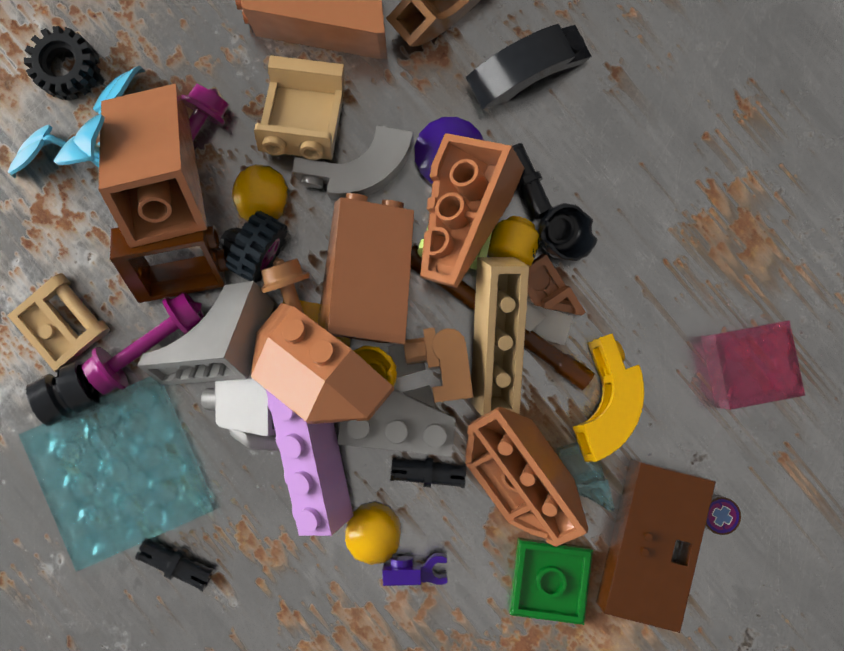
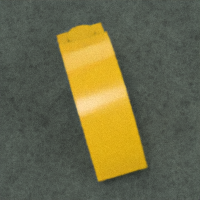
M613 333L588 343L601 380L602 397L596 412L588 420L572 426L585 462H597L619 449L633 433L643 408L644 382L640 365L625 368L623 363L625 361L624 350L621 344L615 341Z

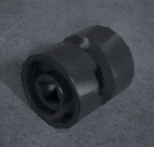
M75 361L58 369L56 377L52 374H47L27 384L26 395L30 407L44 425L53 426L70 418L72 410L76 413H81L100 403L101 394L92 384H88V379L82 370L83 363L81 361Z

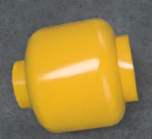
M510 216L508 219L496 224L487 254L489 257H515L531 267L540 244V235L535 229L534 223L520 216Z

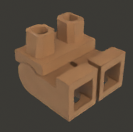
M435 327L423 329V338L405 340L404 351L407 365L427 363L428 370L440 369L442 386L432 387L434 403L473 398L466 342L464 336L459 331L446 328L436 334Z

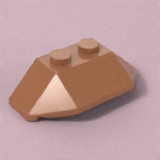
M281 303L256 332L251 377L308 424L370 420L395 389L351 348L294 306Z
M499 406L469 423L466 466L508 523L531 535L546 539L547 543L555 547L587 534L588 525L575 479L532 419Z

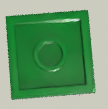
M518 538L509 614L584 625L593 549L591 547L561 544L555 547L546 541Z

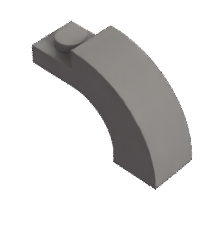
M376 126L374 139L370 147L359 158L351 162L335 164L295 157L292 172L298 180H301V185L322 189L323 184H328L327 194L331 200H338L340 197L345 198L346 193L369 196L388 185L403 169L412 150L414 142L413 132Z

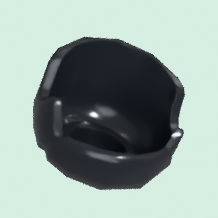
M561 203L549 208L539 223L540 244L550 256L556 259L577 261L587 257L597 243V238L592 233L593 219L577 205Z

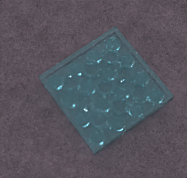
M151 376L127 386L124 390L121 389L100 398L98 405L81 413L72 411L70 418L53 426L41 424L19 434L76 572L138 545L145 538L149 540L217 509L164 385H161Z

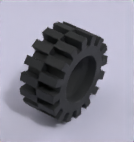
M52 26L53 33L45 28L41 30L44 36L42 39H39L36 35L31 38L36 44L35 47L27 45L25 52L31 56V58L24 57V64L30 68L26 70L28 76L53 97L57 96L62 100H67V96L73 100L78 99L77 92L79 91L86 95L90 91L85 86L88 83L95 86L97 83L93 78V74L100 76L101 69L96 66V64L100 63V60L95 54V49L79 33H75L70 28L65 27V30H63L59 26ZM64 51L73 53L75 64L72 70L64 76L54 75L51 71V63L55 56Z

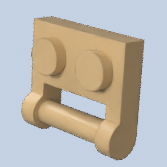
M63 273L53 276L7 315L54 372L70 364L110 331L107 324L103 320L98 321L69 287L71 282ZM55 295L62 300L86 329L80 336L76 334L49 302Z

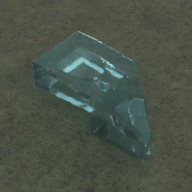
M578 442L558 447L559 458L575 479L579 495L589 498L608 511H614L615 507L609 483L604 477L600 460L597 462H585Z

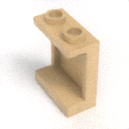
M270 55L268 63L270 84L261 123H256L254 128L258 151L271 155L303 156L310 160H332L345 92L344 64Z

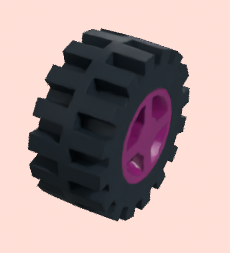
M262 211L255 212V215L252 214L249 217L248 222L244 223L241 232L235 237L236 241L231 245V252L227 255L226 267L242 278L257 283V281L262 279L260 270L272 266L276 256L279 255L280 248L285 242L284 238L287 236L288 227Z

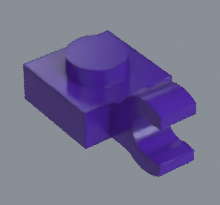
M443 553L432 554L423 564L421 562H413V557L410 556L392 557L391 562H385L383 565V586L421 585V582H430L436 585L446 584L448 582L447 574H435L432 568L437 563H447V555Z

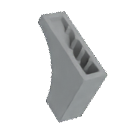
M254 281L224 285L212 308L196 326L175 342L158 350L143 353L137 366L160 385L247 379L253 363L256 332L270 317L275 303L266 293H262L261 287Z

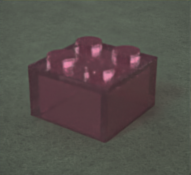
M790 320L701 336L716 408L731 410L805 396Z

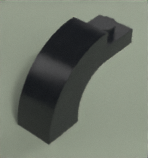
M558 23L536 31L502 49L466 76V79L481 108L485 109L509 101L517 93L548 75L584 64L592 56L576 25L561 28Z

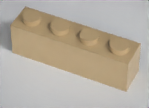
M477 257L471 375L473 398H470V403L481 416L499 406L520 414L529 265L515 257Z

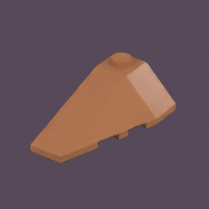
M445 133L431 165L432 193L427 202V210L430 212L428 230L424 233L420 273L423 279L455 288L458 287L511 202L524 171V166L512 146Z

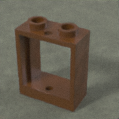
M208 222L207 230L133 248L128 246L119 227L111 229L110 260L138 303L174 297L183 292L189 294L226 285L225 271H229L228 267H226L228 253L226 249L219 248L217 229L214 225L209 226ZM200 246L204 256L152 266L148 264L144 257Z

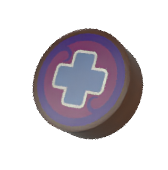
M712 496L705 527L719 535L732 533L737 529L741 521V512L738 505L724 496Z

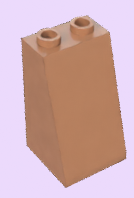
M235 0L237 9L242 10L245 24L251 25L257 37L375 59H388L382 0Z
M176 83L101 101V114L105 117V121L100 130L98 190L128 246L133 248L207 230L189 115Z
M346 193L345 198L340 197L334 203L318 325L336 337L385 344H405L414 210L404 209V203L399 201L382 200V204L367 202L368 197L365 195Z

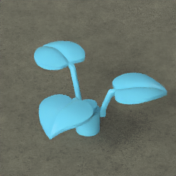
M137 66L113 79L102 91L93 107V110L96 113L98 112V115L88 120L80 128L76 136H73L67 142L51 135L50 132L53 127L50 125H45L35 131L20 147L9 167L8 173L16 178L17 172L25 168L36 157L43 146L52 143L62 147L54 159V163L57 165L91 161L99 168L100 141L96 144V139L105 121V117L101 114V101L122 96L133 77L138 73L145 72V69Z

